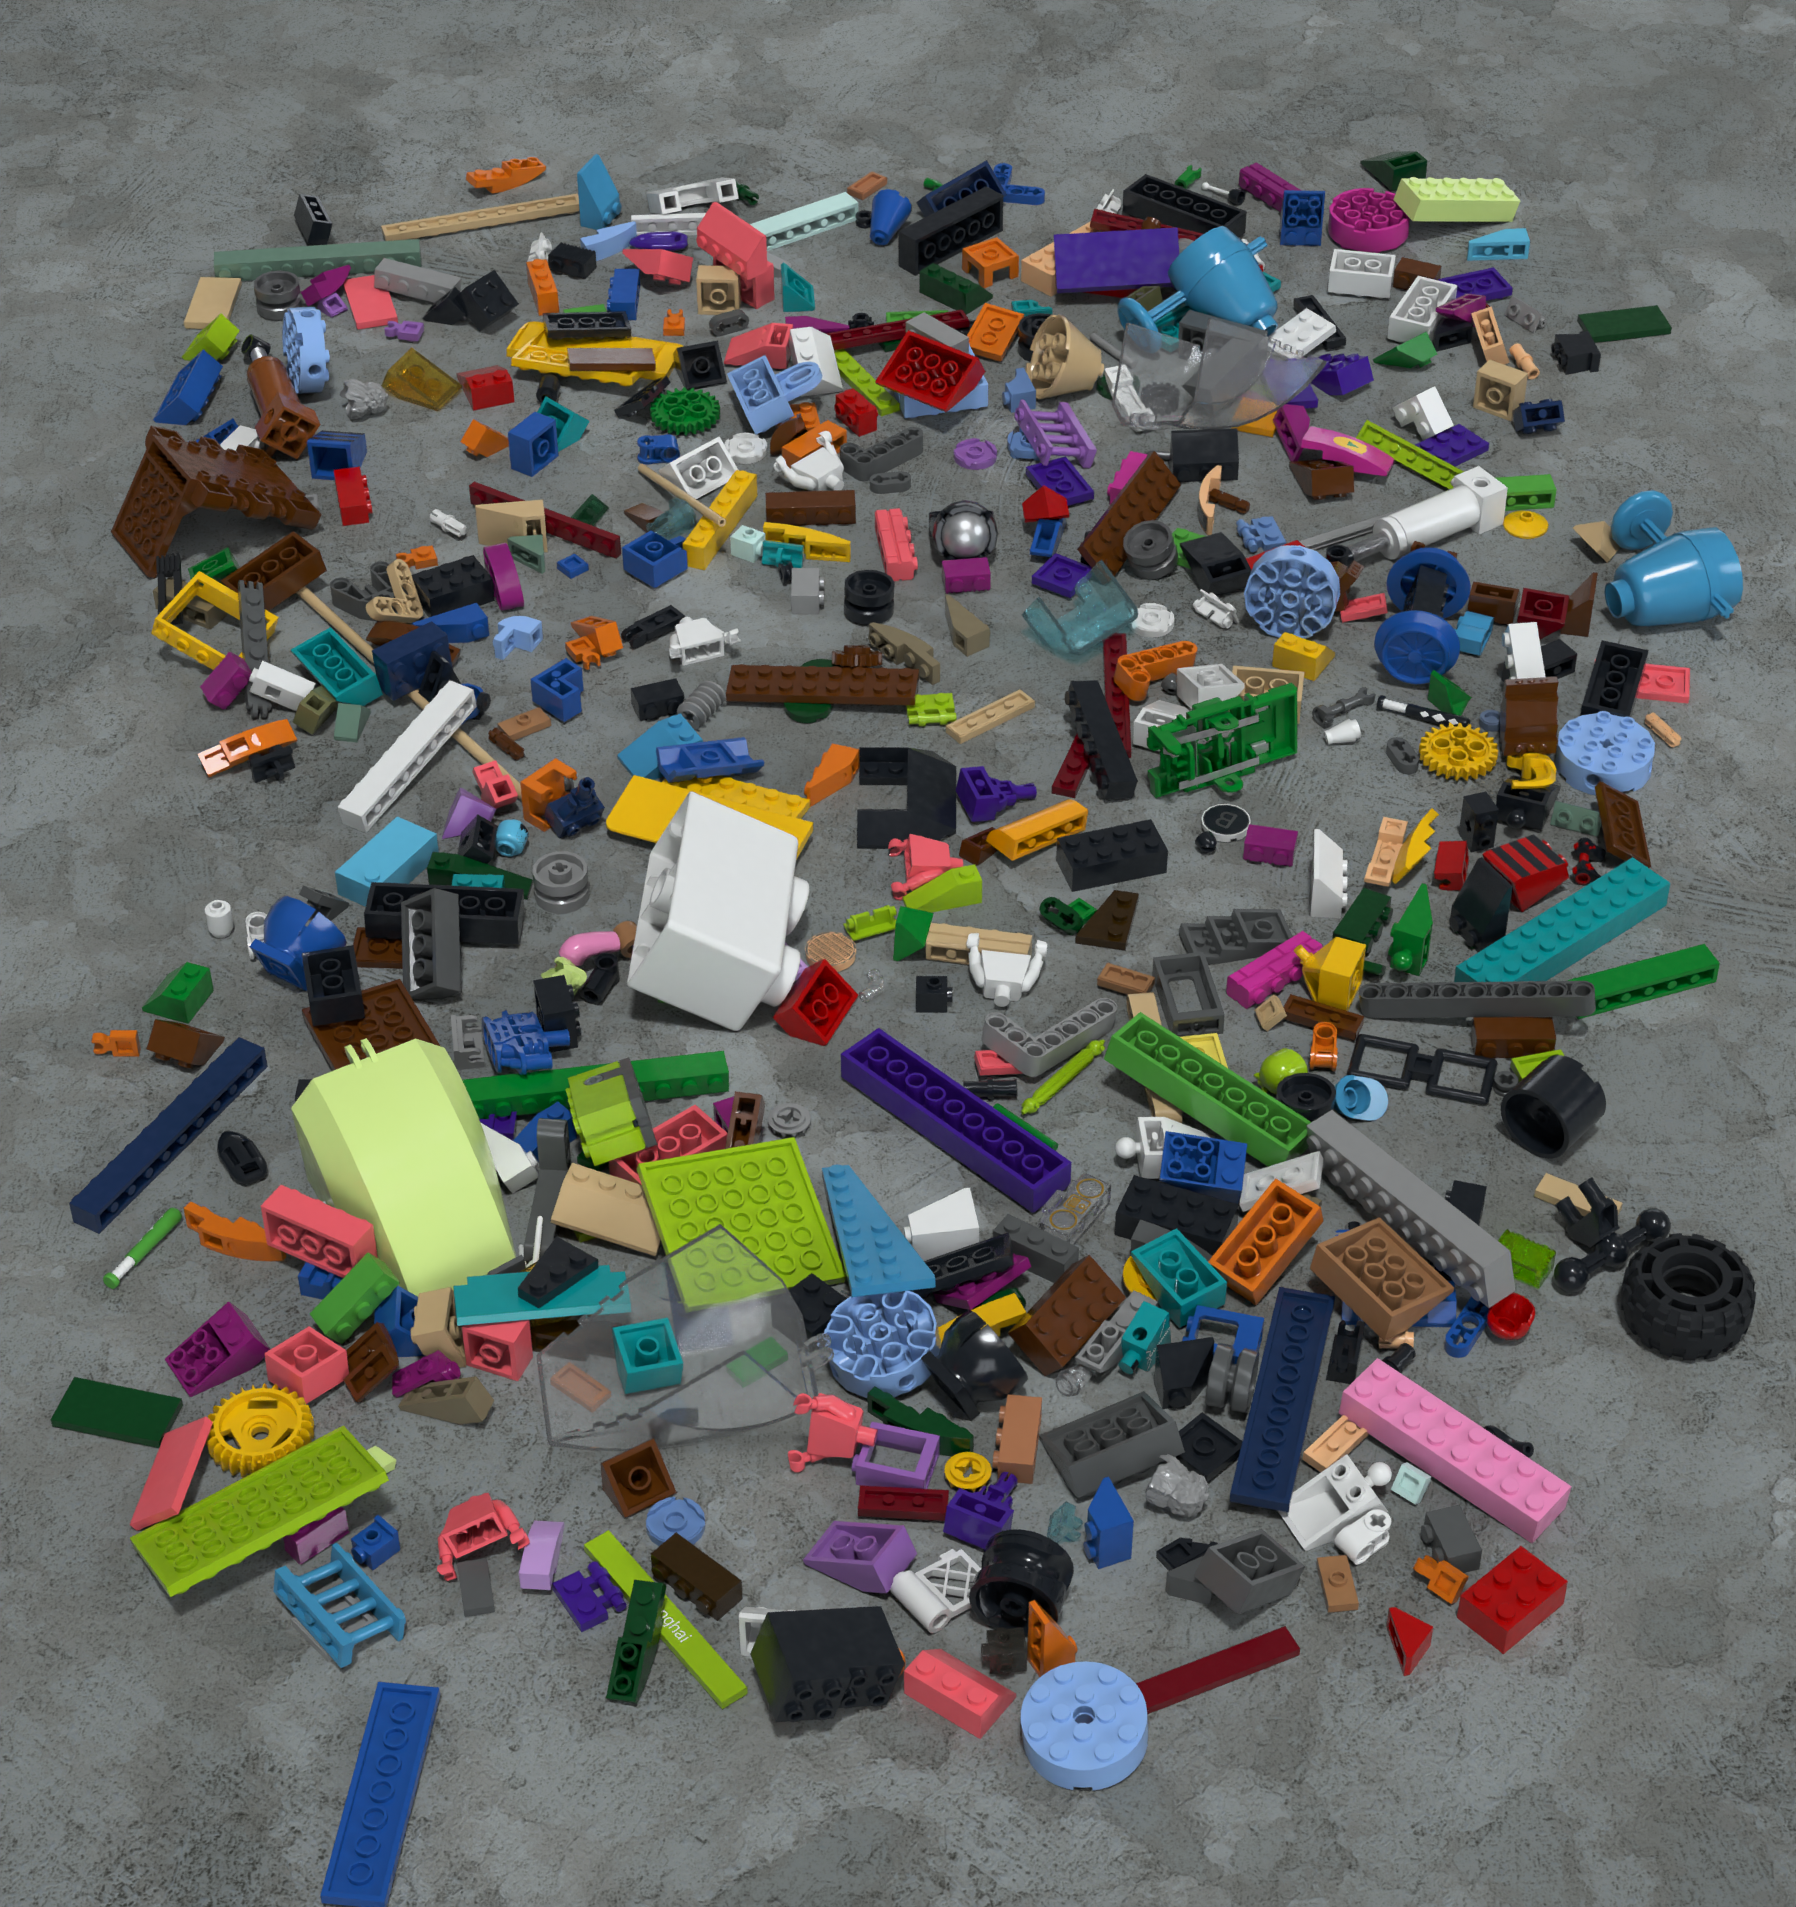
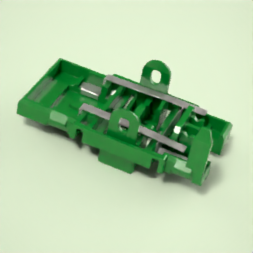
M1289 683L1254 697L1246 693L1244 694V700L1240 696L1224 701L1219 697L1193 704L1192 711L1186 712V719L1182 714H1179L1170 723L1158 727L1155 725L1148 727L1147 747L1152 751L1160 750L1159 766L1148 769L1150 793L1155 798L1180 790L1189 792L1213 784L1223 792H1237L1243 788V781L1240 777L1254 773L1255 766L1298 753L1297 687L1293 683ZM1234 730L1229 733L1228 737L1222 736L1223 732ZM1202 738L1208 741L1206 744L1198 743L1199 739ZM1227 742H1230V757H1229V746L1226 744ZM1230 781L1234 785H1227L1225 782Z

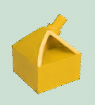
M1335 937L1315 954L1312 952L1308 953L1302 945H1298L1294 949V953L1301 959L1302 973L1313 1001L1349 1011L1362 984L1366 944Z

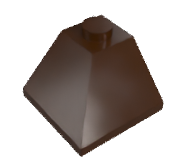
M1593 572L1569 597L1565 625L1561 628L1560 634L1588 637L1598 573Z

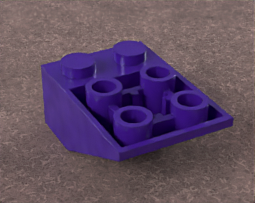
M1358 353L1348 356L1344 354L1335 356L1325 354L1319 356L1318 361L1307 362L1301 368L1309 383L1328 395H1345L1374 381L1368 356H1359Z

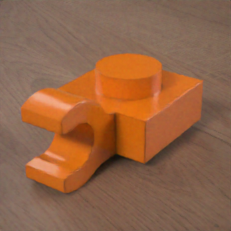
M1428 1555L1424 1559L1418 1558L1413 1567L1416 1572L1430 1579L1427 1588L1450 1604L1458 1601L1469 1576L1447 1561L1443 1560L1437 1563L1435 1559Z

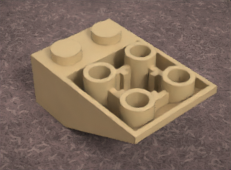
M543 500L475 505L479 544L491 546L506 542L508 545L507 539L509 537L543 535L544 552H548Z

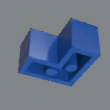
M565 658L530 679L532 701L561 721L565 722L582 712L580 692L584 691L582 668Z

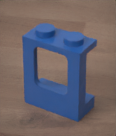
M1197 1305L1194 1316L1189 1315L1186 1332L1189 1333V1336H1183L1182 1341L1198 1339L1201 1320L1207 1319L1233 1324L1238 1327L1233 1344L1236 1352L1235 1364H1237L1239 1354L1244 1348L1258 1351L1260 1349L1264 1327L1263 1317ZM1214 1343L1213 1357H1214V1354H1215L1216 1347H1217V1345H1218V1344H1215V1343Z

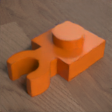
M668 309L667 317H664L663 336H684L685 317H683V310L679 309V313L673 314L671 309Z
M433 545L410 549V554H396V559L403 560L409 568L415 566L416 569L438 566Z
M587 636L565 643L568 654L576 663L582 661L584 669L589 670V663L591 662L596 663L597 666L601 665L597 648Z
M111 1030L110 1036L104 1033H93L91 1042L95 1043L93 1050L95 1054H104L107 1051H112L113 1056L140 1055L141 1047L137 1030Z

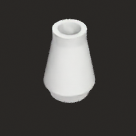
M1347 719L1323 732L1327 745L1356 742L1357 738H1361L1360 727L1356 719Z

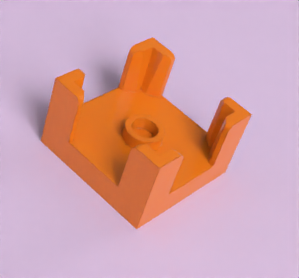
M997 237L962 249V270L968 274L973 264L979 270V285L983 288L993 285V271L1008 266L1009 278L1019 277V255Z
M556 758L520 782L524 820L543 832L551 828L548 821L541 818L545 813L547 805L569 794L565 791L564 776L574 781L577 779L576 770Z

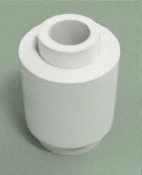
M222 900L210 902L205 907L208 930L216 938H225L231 934L234 926L231 907L229 903Z

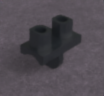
M278 744L271 747L266 755L262 756L259 753L249 755L254 782L258 783L273 776L278 781L283 780L284 772L295 768L292 748L290 746L283 748Z

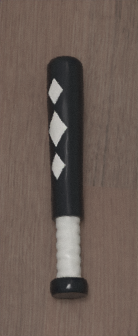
M1383 695L1379 696L1376 708L1379 710H1383V708L1405 713L1406 716L1438 725L1442 724L1445 727H1448L1449 723H1452L1454 727L1462 723V726L1466 728L1471 723L1467 717L1410 703L1404 704L1388 700Z

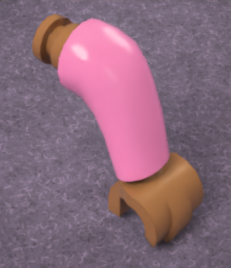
M625 921L618 924L613 931H596L573 935L560 947V957L567 958L575 966H582L592 956L618 952L619 950L623 956L631 958L633 951L631 946L634 945L637 925L632 921Z

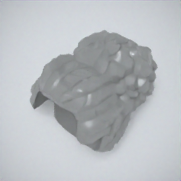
M357 379L345 380L344 388L340 392L342 398L348 399L346 413L350 420L360 419L365 414L382 412L386 407L385 403L388 399V394L379 383H362Z
M1160 1455V1458L1167 1462L1158 1466L1146 1486V1500L1162 1508L1169 1507L1173 1514L1188 1517L1195 1516L1197 1512L1201 1511L1203 1503L1209 1497L1207 1492L1209 1487L1205 1477L1197 1474L1195 1471L1189 1472L1172 1455Z

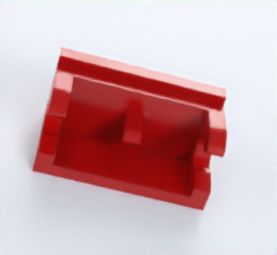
M1439 841L1434 876L1435 879H1447L1450 881L1447 884L1440 883L1439 889L1447 891L1459 890L1460 892L1467 879L1469 866L1467 841Z

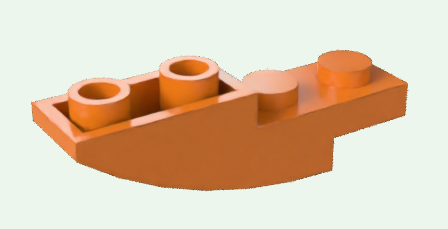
M528 157L521 160L511 159L510 161H502L501 168L485 171L478 169L475 172H467L466 180L475 188L485 187L492 194L499 193L531 181L544 172L546 166L536 157Z
M284 719L249 729L219 741V745L199 753L198 757L209 778L249 760V755L259 753L263 756L268 754L271 747L280 744L282 747H285L298 740L288 720Z
M189 1202L184 1207L187 1227L199 1233L202 1246L228 1256L247 1260L283 1261L286 1258L285 1252L267 1245L265 1229L256 1222H250L240 1216L232 1223L229 1219L222 1218L212 1213L208 1208L201 1207L193 1202Z

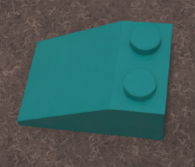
M1177 1228L1131 1251L1133 1260L1161 1308L1169 1312V1317L1179 1328L1187 1324L1189 1315L1194 1316L1197 1305L1217 1309L1225 1304L1227 1281Z

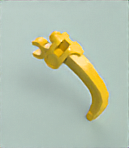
M1525 753L1523 755H1516V758L1507 756V766L1522 770L1521 777L1529 779L1528 781L1512 780V789L1546 788L1556 781V767L1549 756L1539 753Z

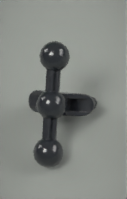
M1589 1178L1580 1184L1578 1188L1592 1207L1590 1208V1213L1582 1216L1569 1196L1554 1206L1568 1225L1566 1228L1570 1237L1587 1245L1589 1248L1595 1245V1251L1582 1259L1569 1257L1560 1260L1554 1269L1553 1275L1556 1285L1563 1291L1569 1293L1577 1292L1587 1285L1589 1274L1603 1265L1610 1268L1622 1266L1628 1260L1631 1248L1643 1241L1649 1242L1658 1237L1664 1239L1668 1236L1671 1229L1668 1215L1663 1210L1657 1208L1643 1210L1636 1219L1635 1227L1622 1235L1615 1233L1620 1228L1618 1226L1617 1206L1612 1198L1605 1197L1595 1183L1594 1178Z

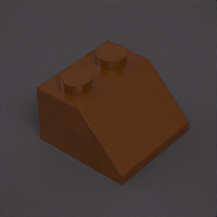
M155 1019L146 1050L155 1052V1057L158 1059L170 1061L171 1058L178 1060V1065L193 1069L194 1065L204 1066L224 1042L225 1037L180 1022Z

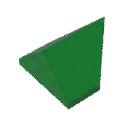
M1433 670L1430 675L1428 700L1440 711L1462 716L1472 697L1458 685Z
M900 906L895 924L893 961H900L925 947L934 913Z

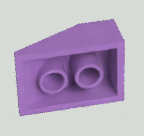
M833 1521L803 1561L805 1565L863 1592L888 1593L894 1576L907 1569L910 1562L917 1555V1552L904 1525Z

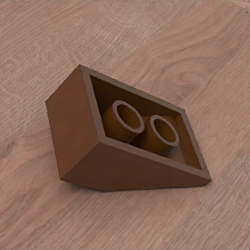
M1322 458L1289 462V467L1303 492L1312 496L1314 500L1326 499V495L1346 497L1347 493L1354 492L1353 465Z

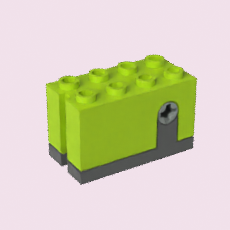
M629 1057L619 1060V1063L616 1061L568 1078L570 1087L565 1090L571 1108L572 1120L576 1132L580 1136L586 1159L591 1157L594 1166L643 1150L645 1147L649 1148L657 1145L646 1103Z

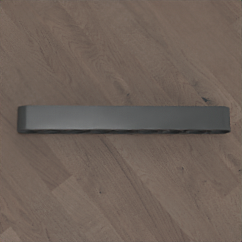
M1588 981L1369 983L1359 989L1361 1014L1367 1018L1588 1016L1596 1009L1595 988Z

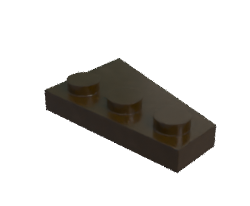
M1114 890L1075 937V944L1126 951L1139 902V893Z

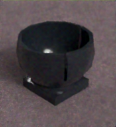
M971 1310L957 1317L945 1331L938 1356L935 1357L928 1351L921 1357L936 1384L971 1421L980 1414L976 1406L979 1402L1003 1400L1007 1398V1394L1012 1395L1017 1392L1028 1380L1025 1370L1010 1349L988 1324L986 1325V1322Z

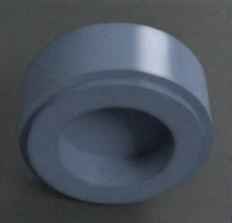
M1495 710L1482 712L1479 719L1480 727L1491 732L1500 730V712Z

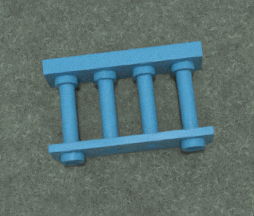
M338 1543L332 1545L330 1563L301 1576L294 1575L286 1565L275 1570L273 1592L340 1668L351 1664L355 1644L388 1630L397 1641L403 1639L404 1625L406 1624L403 1611L393 1605L354 1562L351 1554L345 1552ZM335 1573L344 1581V1583L317 1595L311 1594L305 1588ZM351 1592H354L361 1600L334 1614L327 1613L322 1607ZM368 1611H371L378 1619L351 1633L344 1632L339 1626Z

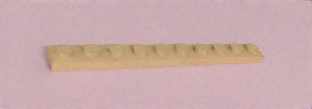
M571 194L382 225L381 229L385 241L437 236L449 232L457 233L461 230H475L486 226L494 227L498 224L516 223L522 220H535L540 217H554L558 214L575 213L580 211L578 194Z

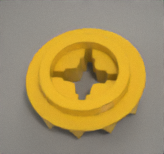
M974 1452L958 1453L952 1456L945 1464V1480L949 1481L951 1488L971 1489L975 1492L978 1487L986 1486L987 1481L991 1480V1465L980 1454ZM972 1467V1474L965 1478L964 1473Z

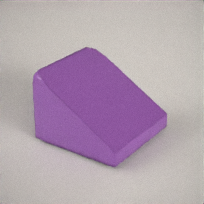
M337 293L321 299L317 306L322 313L330 318L348 310V307Z

